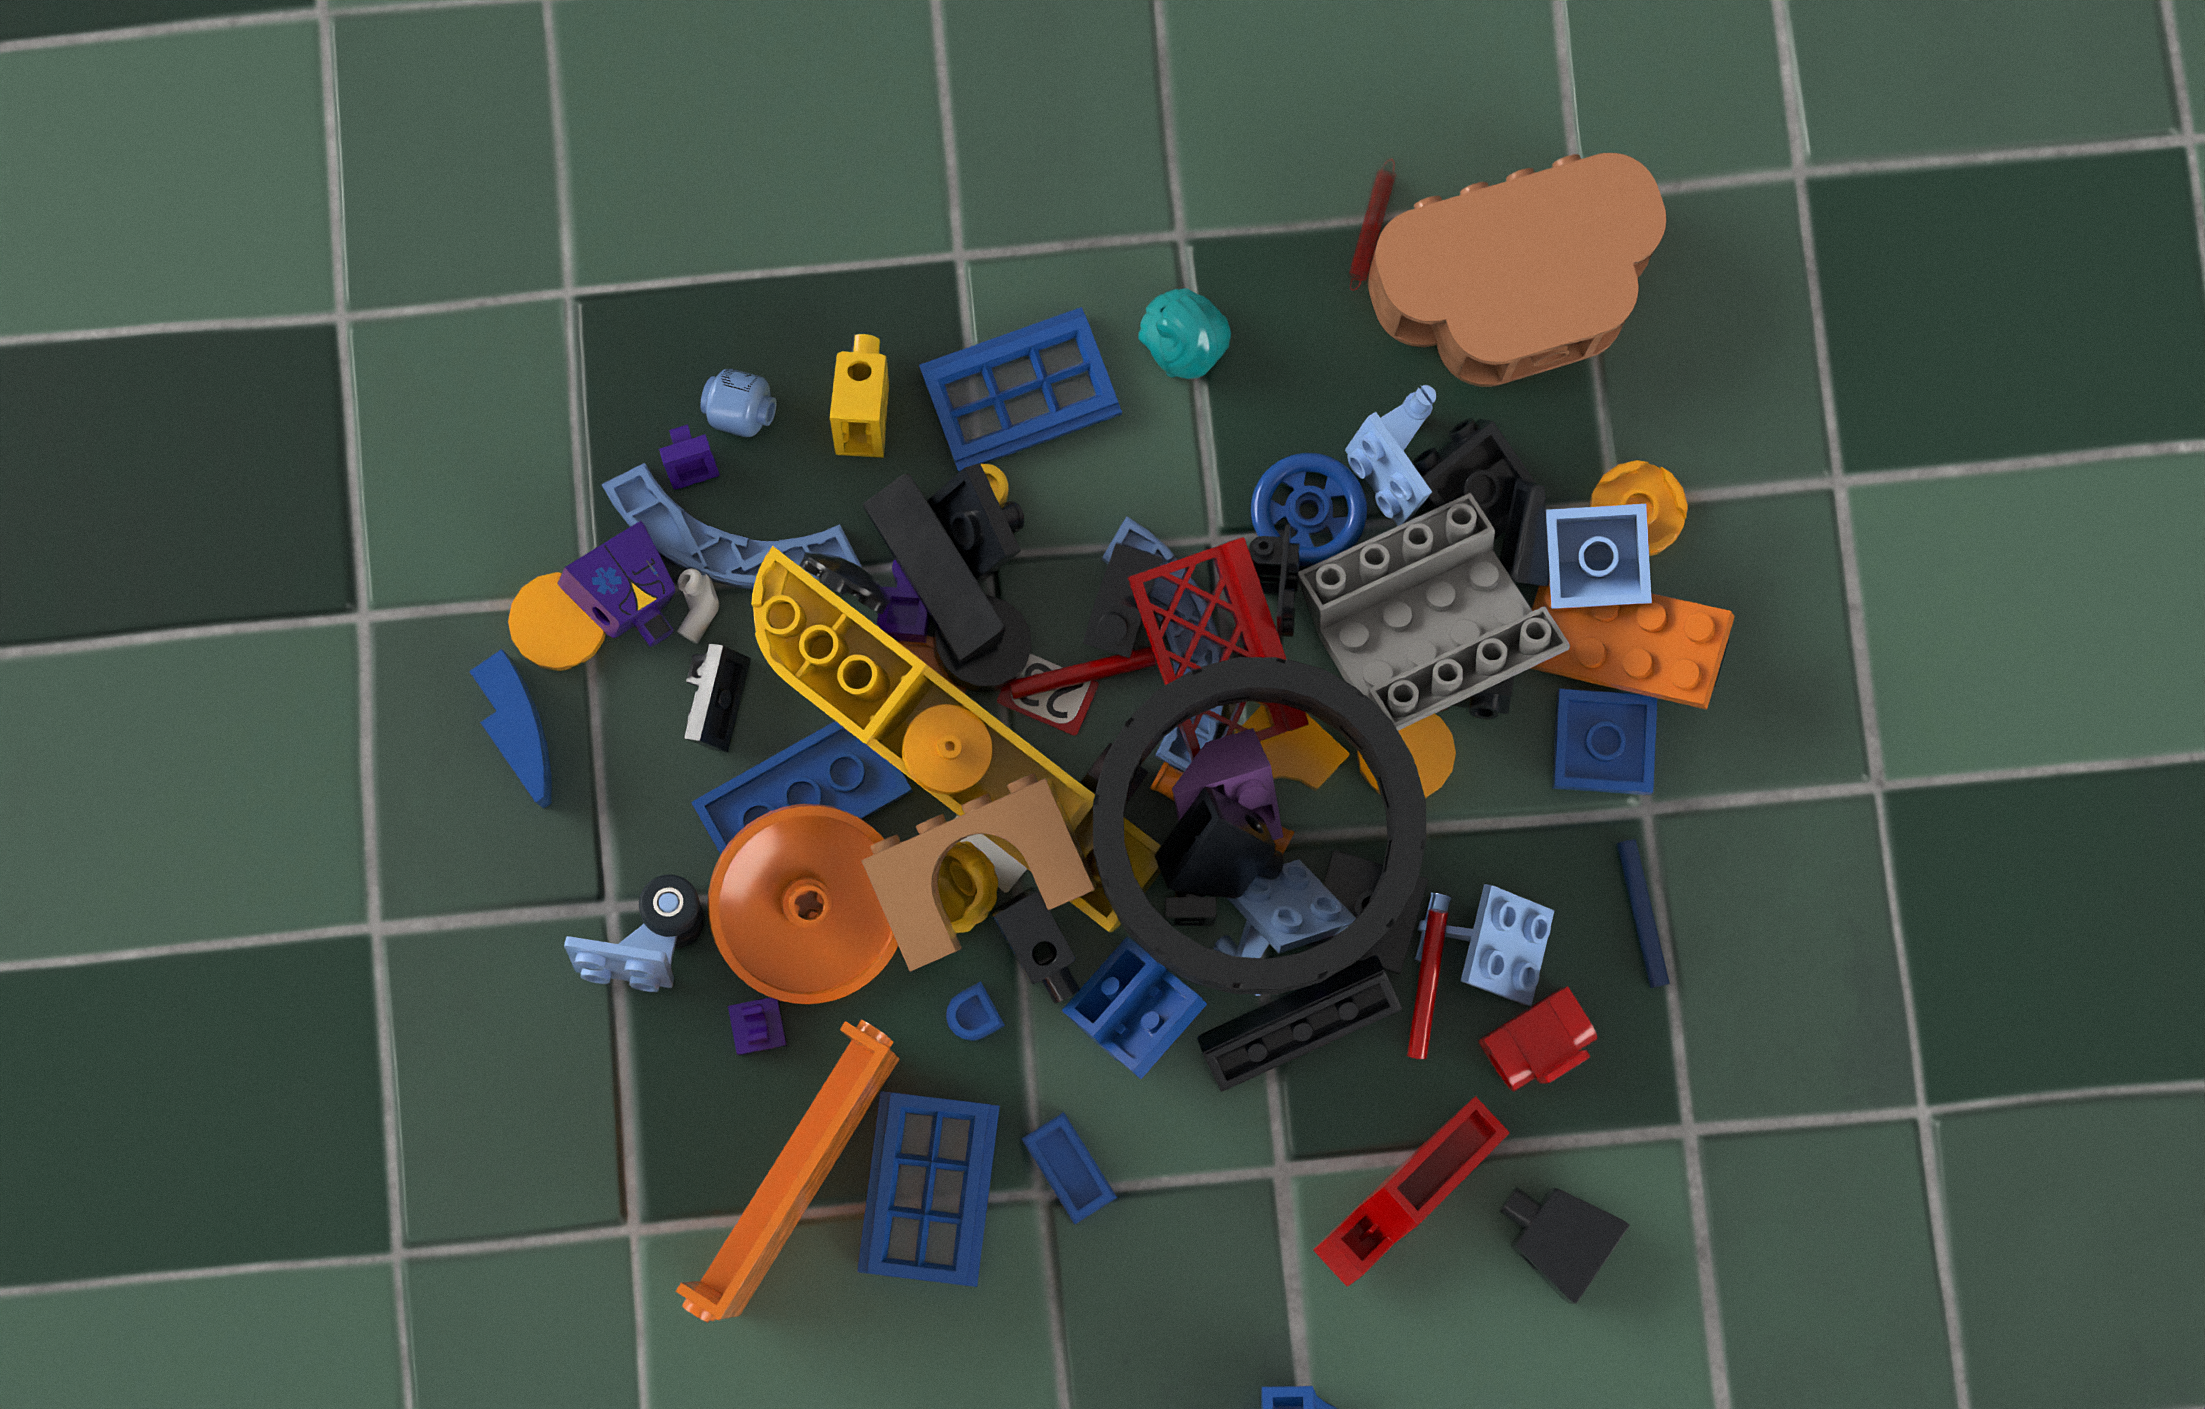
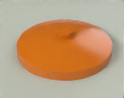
M796 804L782 807L756 818L740 830L728 843L715 865L710 880L707 901L708 919L714 941L719 952L735 974L758 992L768 997L794 1004H818L834 1001L859 990L873 980L888 964L898 948V943L861 861L872 856L873 852L870 846L884 840V838L859 817L847 811L820 804Z

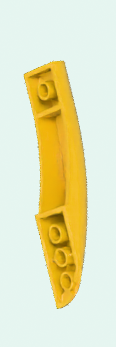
M772 546L756 576L751 605L754 611L755 636L758 645L773 670L796 691L914 782L916 781L908 773L902 758L903 736L913 719L925 709L940 704L961 706L978 716L986 726L992 741V759L985 775L973 787L961 793L945 795L925 790L957 815L962 816L965 813L961 805L986 794L990 795L992 802L1011 794L1007 785L1033 773H1035L1038 781L1050 778L1099 887L1070 902L1108 932L1116 930L1121 925V922L1104 894L1093 851V800L1095 794ZM1124 817L1126 851L1134 877L1145 894L1161 873L1154 857L1161 845ZM983 834L1030 870L1024 856L1013 844L1001 837Z

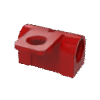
M1567 986L1556 990L1477 1041L1503 1082L1514 1092L1533 1079H1536L1540 1084L1550 1083L1584 1062L1591 1056L1587 1050L1581 1049L1597 1040L1598 1037L1587 1015Z

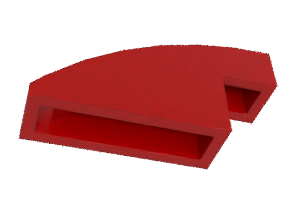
M1476 1096L1473 1097L1367 1196L1313 1251L1346 1287L1350 1286L1362 1277L1397 1241L1416 1228L1510 1132Z

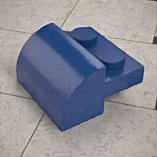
M1127 936L1061 1011L1111 1057L1122 1063L1139 1079H1142L1207 1003Z

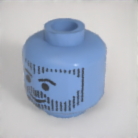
M724 369L716 377L711 376L707 380L702 392L700 407L701 412L706 414L707 421L712 428L742 437H752L758 433L763 425L769 426L775 416L777 401L776 398L771 397L770 386L765 378L736 369Z

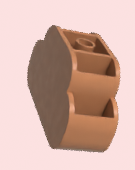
M1601 153L1581 159L1579 154H1573L1555 161L1552 164L1553 168L1536 173L1533 168H1526L1507 176L1506 182L1488 186L1487 182H1478L1463 188L1459 196L1442 200L1441 196H1431L1414 204V209L1399 214L1385 226L1376 245L1368 275V290L1381 326L1390 336L1406 345L1415 347L1436 345L1441 360L1455 377L1465 383L1480 387L1501 385L1602 353L1616 340L1626 319L1631 314L1638 297V278L1645 270L1665 232L1666 210L1654 177L1643 164L1627 155Z

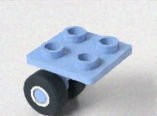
M667 874L652 879L643 888L639 897V912L644 924L619 944L567 936L564 948L575 972L581 973L580 977L582 979L598 984H608L611 978L630 981L629 985L632 988L646 992H657L659 987L672 988L674 975L671 970L674 949L684 948L693 943L700 935L704 925L703 910L694 886L687 879L678 875Z

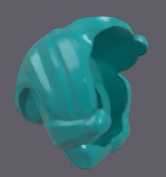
M1188 288L1173 289L1160 294L1145 308L1146 314L1140 323L1141 329L1138 333V339L1150 350L1154 360L1166 372V375L1171 378L1176 376L1186 379L1200 378L1215 365L1217 360L1229 348L1231 331L1227 318L1221 314L1220 310L1209 299L1196 294Z

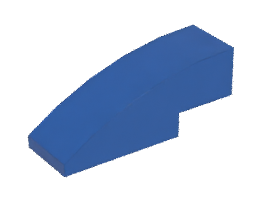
M501 649L469 671L496 709L495 713L480 723L531 797L544 809L552 803L551 768L546 737L539 712L527 684L510 656Z

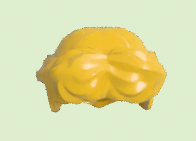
M968 841L958 842L951 848L941 864L938 876L939 895L956 934L968 932L975 924L985 920L997 900L998 877L995 866L983 851Z

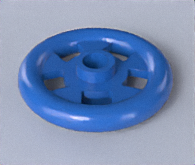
M1300 453L1279 460L1261 476L1252 495L1251 519L1258 537H1282L1274 526L1283 518H1286L1288 524L1298 532L1291 539V543H1300V566L1311 567L1355 546L1366 524L1367 502L1360 482L1344 464L1323 454ZM1306 472H1315L1327 476L1325 489L1322 490L1316 486H1305ZM1281 483L1294 490L1288 496L1285 506H1281L1271 500L1275 490ZM1331 498H1346L1348 507L1347 517L1334 518L1332 516L1333 503ZM1309 503L1317 508L1318 514L1314 518L1307 519L1300 514L1299 508L1303 504ZM1328 528L1333 540L1325 545L1314 547L1309 534H1316Z

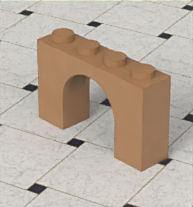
M1035 773L1008 784L1007 787L1011 794L992 802L989 794L983 795L961 805L965 814L946 822L944 815L941 814L916 825L919 835L901 842L897 834L870 846L873 855L861 861L910 972L962 949L939 895L938 876L941 864L947 853L958 842L969 836L990 834L1001 837L1013 844L1024 856L1048 910L1099 888L1050 778L1038 781Z

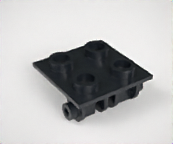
M1289 524L1285 525L1284 537L1259 536L1252 540L1249 545V552L1263 593L1278 595L1277 633L1282 647L1284 637L1294 636L1295 592H1298L1299 582L1297 573L1300 572V543H1291V525Z

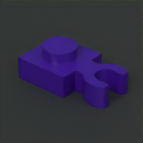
M894 559L892 572L897 588L883 586L891 602L887 605L883 614L878 613L876 626L895 640L926 643L930 615Z

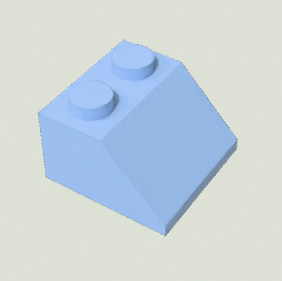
M1646 504L1546 510L1551 609L1652 603Z

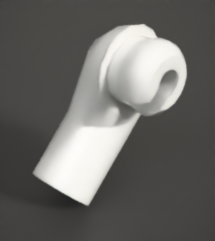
M690 568L683 571L678 579V587L683 591L690 611L677 632L686 639L698 644L718 612L719 600L711 578L707 574L702 575L697 569Z

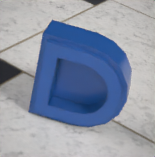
M981 981L957 994L951 999L947 1007L946 1019L948 1026L956 1036L963 1040L975 1041L1005 1026Z

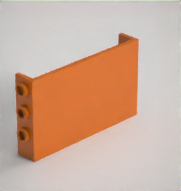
M861 1019L857 1027L846 1021L842 1025L840 1031L850 1038L851 1042L701 1281L681 1282L675 1291L686 1298L682 1307L699 1319L708 1323L710 1320L714 1322L715 1319L720 1321L721 1319L741 1315L899 1062L900 1058L890 1050L894 1042L887 1037L888 1035Z

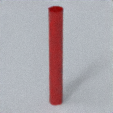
M1152 647L1135 650L1130 658L1121 655L1101 658L1014 679L1009 683L1012 698L1015 700L1156 666Z
M1439 909L1428 910L1407 1052L1408 1057L1415 1059H1427L1448 919V912Z

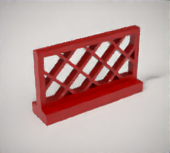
M1244 537L1128 577L1165 685L1183 676L1186 668L1190 670L1201 668L1190 662L1201 637L1225 648L1219 662L1228 660L1232 652L1241 657H1276L1286 660ZM1213 559L1220 578L1213 594L1188 583L1196 564ZM1186 568L1181 579L1170 574ZM1160 577L1178 586L1167 611L1149 602L1144 582ZM1223 589L1228 602L1219 598ZM1184 590L1208 601L1198 626L1173 614ZM1215 605L1233 615L1236 626L1229 641L1204 630ZM1154 613L1163 617L1159 627L1157 625ZM1170 621L1194 633L1183 658L1166 650L1162 637ZM1239 636L1244 649L1235 645ZM1170 660L1179 664L1176 673H1174ZM1247 702L1237 703L1230 720L1208 710L1194 716L1192 720L1190 718L1179 725L1191 761L1201 750L1195 731L1202 716L1205 715L1227 726L1222 737L1232 735L1234 730L1242 732L1248 729L1237 724ZM1256 702L1265 707L1271 724L1270 727L1255 732L1259 741L1309 725L1304 711L1278 703Z

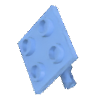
M1423 385L1421 389L1418 388L1416 392L1410 393L1402 405L1381 418L1376 412L1369 415L1345 448L1348 454V462L1353 472L1359 478H1365L1375 492V500L1381 512L1386 517L1393 518L1398 526L1408 522L1432 493L1404 452L1433 409L1432 403L1436 400V392L1428 385Z
M1295 860L1283 864L1282 871L1276 879L1269 880L1256 876L1241 897L1236 899L1227 898L1247 920L1239 946L1230 936L1225 935L1217 940L1214 950L1235 957L1260 958L1269 944L1278 953H1282L1337 935L1352 924L1356 918L1300 860Z
M1484 884L1474 928L1446 925L1445 937L1470 942L1461 982L1523 1005L1532 1006L1547 940L1550 935L1554 910L1493 885ZM1431 893L1428 910L1439 909L1448 911L1452 898L1439 893ZM1428 910L1425 920L1419 921L1417 929L1422 932L1414 959L1418 962H1421Z

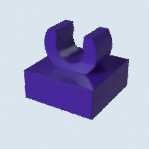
M688 424L669 430L673 445L660 448L659 451L674 490L720 476L706 434L692 438Z
M769 997L728 1006L738 1056L788 1046L779 1000Z

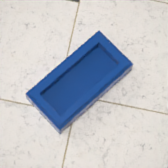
M1064 1112L1022 1138L1074 1224H1077L1117 1198Z

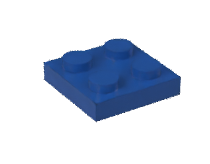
M1559 689L1556 695L1552 789L1651 795L1654 788L1657 698L1641 694Z

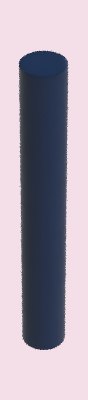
M1636 839L1617 843V848L1650 988L1670 984L1637 842Z

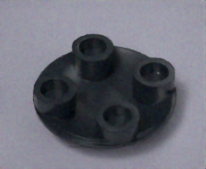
M818 552L804 553V557L799 565L802 569L820 578L819 581L843 595L848 592L857 597V600L863 605L880 614L884 613L891 599L870 573L840 556Z

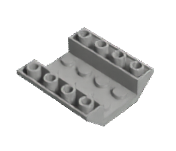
M1471 493L1297 573L1298 582L1320 641L1344 680L1359 689L1363 695H1366L1392 720L1398 731L1570 649L1569 642L1546 607L1544 606L1532 611L1493 551L1495 529Z

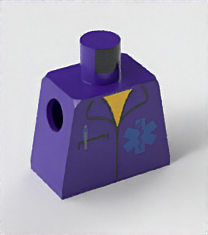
M642 521L637 522L565 566L558 585L608 636L616 638L635 626L649 647H653L666 639L674 631L660 610L671 601L676 592L675 585Z

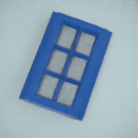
M1082 307L919 365L958 473L965 467L979 463L986 464L1122 415L1118 399Z
M880 1092L857 1272L977 1287L1000 1106Z

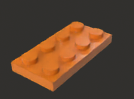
M1549 580L1548 586L1539 585L1532 611L1545 606L1569 642L1570 649L1529 669L1707 710L1735 616L1730 610L1652 593V603L1551 609Z

